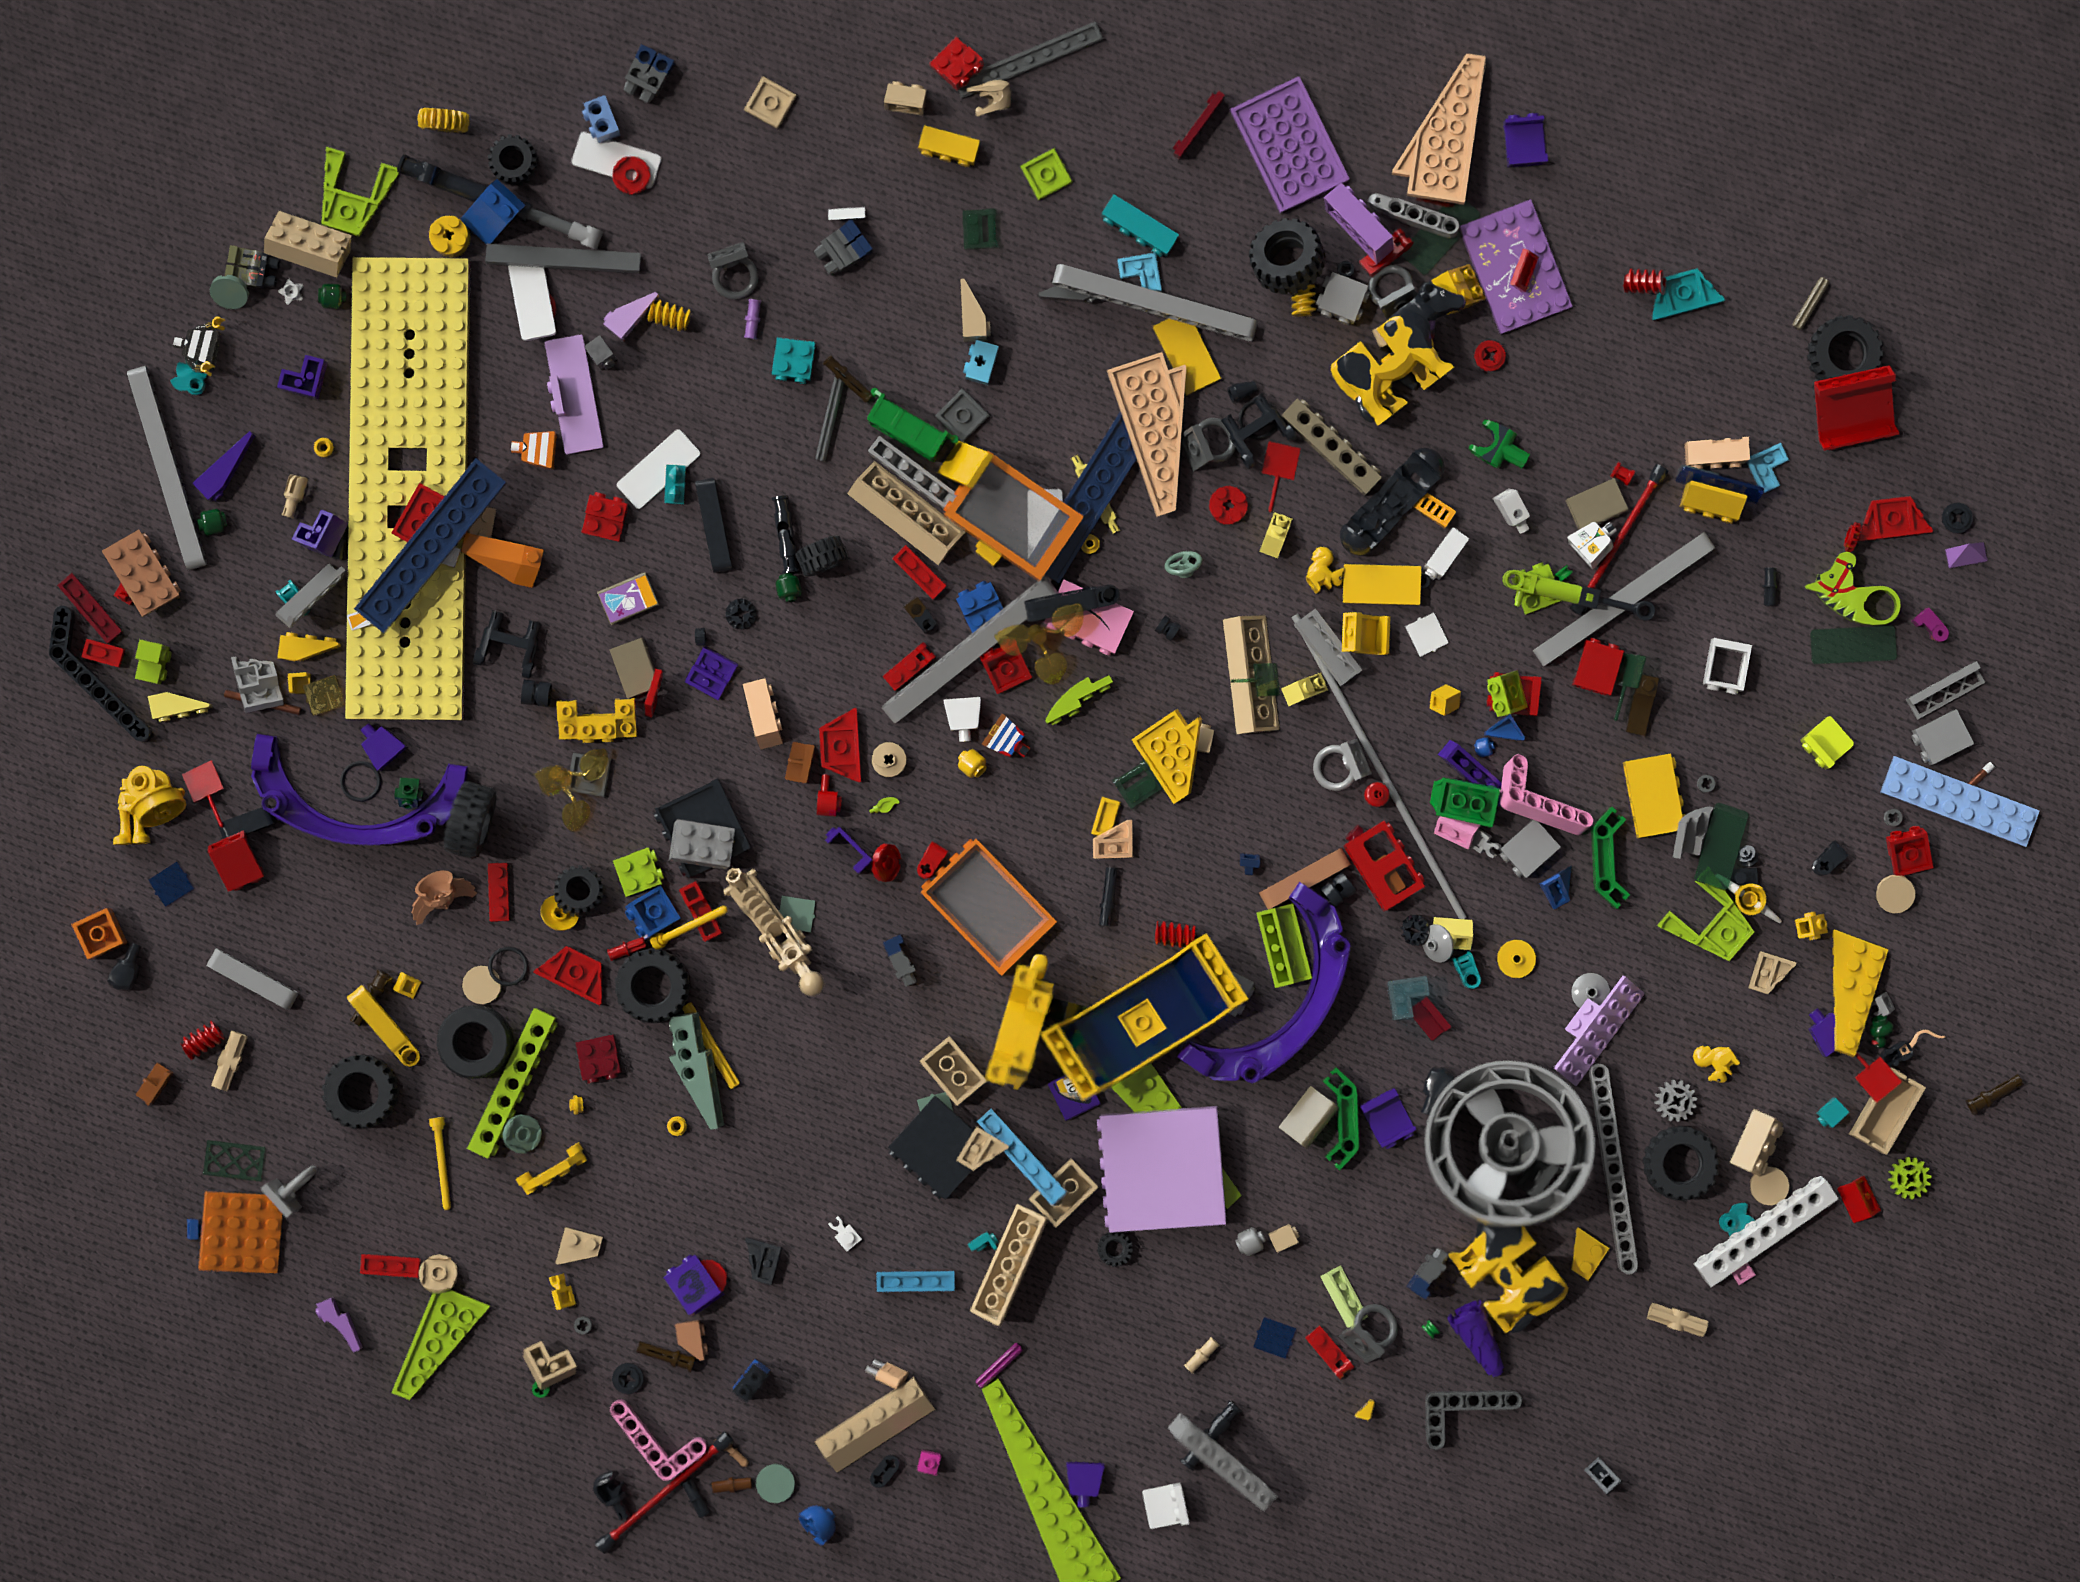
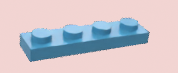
M954 1271L877 1272V1292L955 1291Z

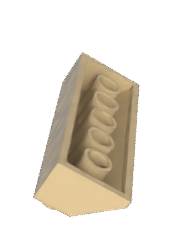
M875 461L859 476L848 492V495L869 510V512L892 528L937 565L943 561L965 533L964 530L945 518L941 512Z
M1266 615L1239 616L1223 619L1237 734L1279 730Z
M1016 1205L970 1312L1001 1326L1046 1224L1047 1218L1044 1215L1027 1207Z
M915 1377L903 1383L897 1390H892L816 1439L815 1443L833 1469L839 1472L935 1410Z

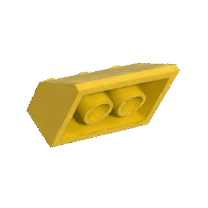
M1690 481L1685 485L1680 507L1684 508V511L1695 514L1697 511L1703 513V517L1714 519V516L1722 518V522L1732 524L1733 521L1739 520L1747 495Z

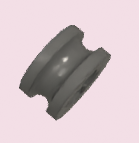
M1703 775L1697 780V787L1702 792H1710L1715 787V780L1710 775ZM1706 778V781H1711L1709 789L1701 786L1703 783L1702 779Z
M1890 809L1884 814V822L1888 826H1897L1902 821V814L1899 810ZM1896 813V818H1898L1897 822H1890V818H1888L1889 814L1892 815Z
M581 1316L574 1322V1329L579 1334H586L592 1328V1322L588 1317ZM580 1320L587 1321L588 1323L585 1331H582V1328H578Z

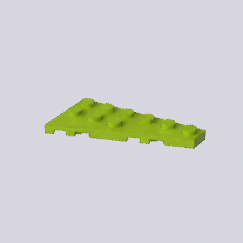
M451 1289L445 1293H432L392 1393L410 1400L489 1309L490 1305Z

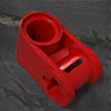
M932 841L918 864V875L924 879L930 878L942 863L948 850ZM929 865L931 872H926L925 875L922 874L921 866Z

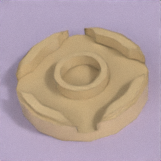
M1890 875L1878 884L1876 899L1880 907L1885 911L1901 913L1913 904L1915 889L1911 881L1906 877Z
M488 966L473 967L463 978L462 987L464 994L474 1003H490L498 997L501 991V985L490 976ZM493 969L494 975L501 980L498 973Z
M1767 1167L1760 1177L1753 1174L1750 1180L1751 1194L1761 1204L1775 1205L1785 1199L1788 1194V1178L1781 1170L1775 1167Z
M433 1255L420 1266V1282L429 1292L445 1293L452 1289L457 1282V1266L447 1256Z

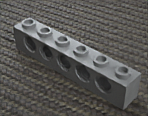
M881 436L876 439L868 450V454L942 509H944L949 500L953 502L956 498L955 491ZM964 499L956 513L965 518L971 510L972 504Z

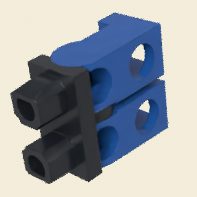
M754 1359L744 1372L745 1374L733 1386L732 1392L748 1403L768 1377L770 1369L757 1359Z

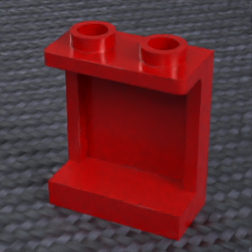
M1590 638V641L1586 640L1584 642V649L1572 686L1611 696L1624 651L1619 650L1620 646L1609 644L1606 646L1601 644L1602 641Z
M1494 672L1493 676H1490L1489 679H1491V678H1493V677L1501 676V675H1504V674L1499 673V672ZM1519 676L1528 708L1512 714L1535 717L1538 714L1542 677ZM1488 695L1487 707H1490L1489 711L1495 712L1493 710L1492 696Z
M244 830L208 846V854L228 892L240 890L245 884L250 882L256 883L264 877V870L256 860L247 842Z

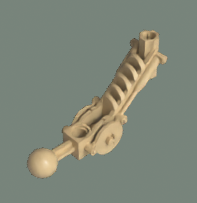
M739 868L730 869L726 876L730 886L723 890L724 894L727 896L731 895L744 914L753 921L762 933L759 940L767 944L771 957L779 961L780 971L790 968L795 974L798 973L800 975L799 985L804 994L808 996L819 994L823 990L824 981L820 974L811 972L808 968L811 962L806 954L812 951V947L805 942L803 932L801 930L797 931L791 924V917L787 916L784 918L772 903L769 894L755 877L757 875L755 869H751L746 874ZM784 932L788 939L780 943L776 937Z

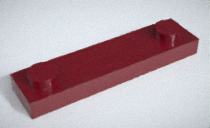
M1218 91L1216 95L1214 93L1211 94L1206 102L1208 103L1206 109L1182 141L1179 139L1174 145L1173 149L1175 151L1173 156L1180 160L1221 104L1225 94L1221 91Z
M71 573L57 585L107 644L111 643L123 632L74 573Z

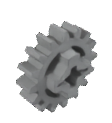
M1672 1080L1671 1085L1668 1082H1664L1665 1088L1658 1087L1661 1093L1655 1094L1659 1098L1657 1101H1654V1104L1659 1105L1656 1111H1663L1661 1115L1663 1118L1668 1115V1121H1672L1673 1117H1675L1676 1122L1680 1121V1117L1686 1120L1687 1113L1693 1114L1690 1109L1696 1108L1693 1101H1696L1697 1098L1692 1097L1695 1091H1689L1690 1085L1686 1084L1683 1086V1081L1681 1080L1678 1084H1676L1675 1080ZM1673 1088H1680L1684 1092L1676 1093ZM1667 1093V1100L1663 1102V1097ZM1673 1097L1680 1098L1678 1105L1670 1104L1674 1100ZM1688 1099L1687 1107L1684 1108L1685 1100ZM1674 1108L1678 1114H1672L1667 1110Z

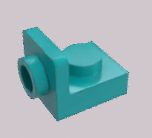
M986 1231L969 1242L968 1246L971 1251L976 1249L978 1252L986 1247V1242L989 1241L995 1251L998 1248L996 1244L999 1242L993 1233L989 1234Z

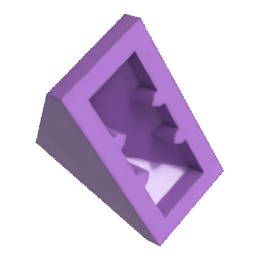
M1984 542L1945 549L1949 568L1987 561Z

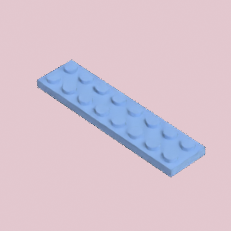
M1896 756L1892 759L1880 792L2024 847L2028 844L2039 814L2037 809Z

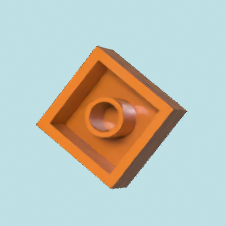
M112 908L103 909L71 924L87 960H93L127 944Z

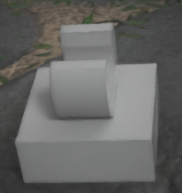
M1887 992L1880 994L1871 1003V1006L1877 1005L1879 1008L1874 1013L1875 1016L1880 1014L1885 1016L1895 1010Z

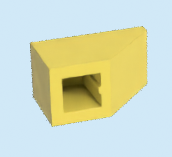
M1274 512L1259 552L1278 558L1292 521L1291 518Z
M1321 672L1281 688L1288 706L1328 690Z
M1434 917L1433 924L1443 926L1450 933L1454 949L1471 950L1473 920Z

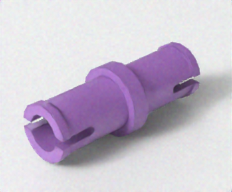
M749 299L748 314L745 316L747 323L744 338L757 339L758 322H760V300Z

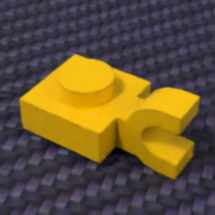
M560 1274L549 1277L551 1285L556 1289L551 1291L556 1310L575 1305L572 1288L565 1284V1275Z

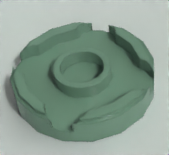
M220 275L211 284L210 296L214 302L224 308L237 309L246 304L249 290H247V285L240 278L233 275L223 277Z
M521 1114L514 1116L507 1122L503 1131V1139L509 1149L516 1153L524 1154L537 1147L542 1132L537 1120L529 1115Z
M782 1464L766 1466L760 1471L756 1480L759 1495L771 1503L785 1501L790 1497L795 1486L792 1472Z

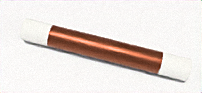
M1989 762L1967 784L1976 786L1995 768L1994 765Z

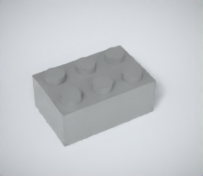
M677 819L674 822L669 861L726 870L730 866L735 829Z

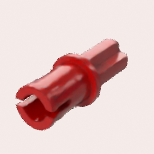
M643 937L627 943L624 941L622 945L607 949L609 958L613 961L625 955L630 956V953L646 948V942Z

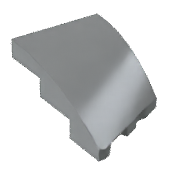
M231 657L245 713L284 705L273 662L258 661L256 659L243 662L238 661L237 657Z
M1714 807L1694 810L1686 814L1679 821L1673 853L1674 858L1681 859L1684 852L1700 856L1705 846L1709 829V818L1713 813Z

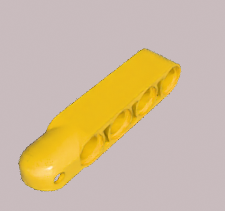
M363 985L347 997L352 1006L402 1064L410 1067L419 1062L420 1054L417 1048ZM412 1052H415L416 1059L414 1061L407 1060V1057Z

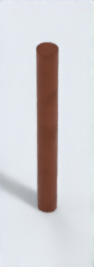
M225 690L224 697L242 701L240 693ZM288 704L271 707L272 709L300 715L301 711L300 707Z

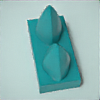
M666 464L664 503L684 504L686 465Z

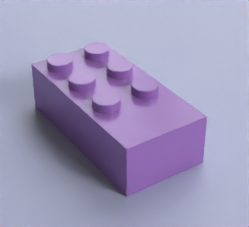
M1340 183L1324 197L1325 209L1377 264L1394 250L1393 236L1381 225L1379 217L1374 212L1370 213L1367 210L1368 207L1361 199L1357 200L1354 196V191L1349 186L1345 187Z

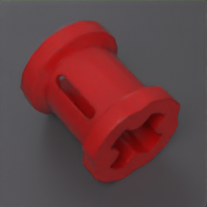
M1618 462L1610 477L1623 481L1624 485L1627 486L1635 470H1629Z

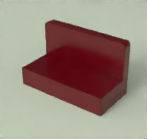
M1426 996L1408 1010L1409 1014L1430 1040H1434L1441 1033L1451 1028L1450 1024Z

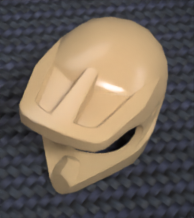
M993 80L967 88V93L977 92L980 93V97L988 99V105L985 108L977 107L975 109L976 116L1011 106V90L1009 83L1006 81Z

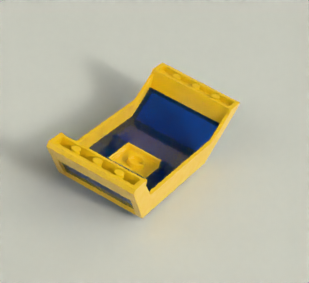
M1206 933L1162 964L1078 1015L1056 1024L1041 1033L1083 1101L1115 1086L1205 1031L1247 1001L1248 998Z

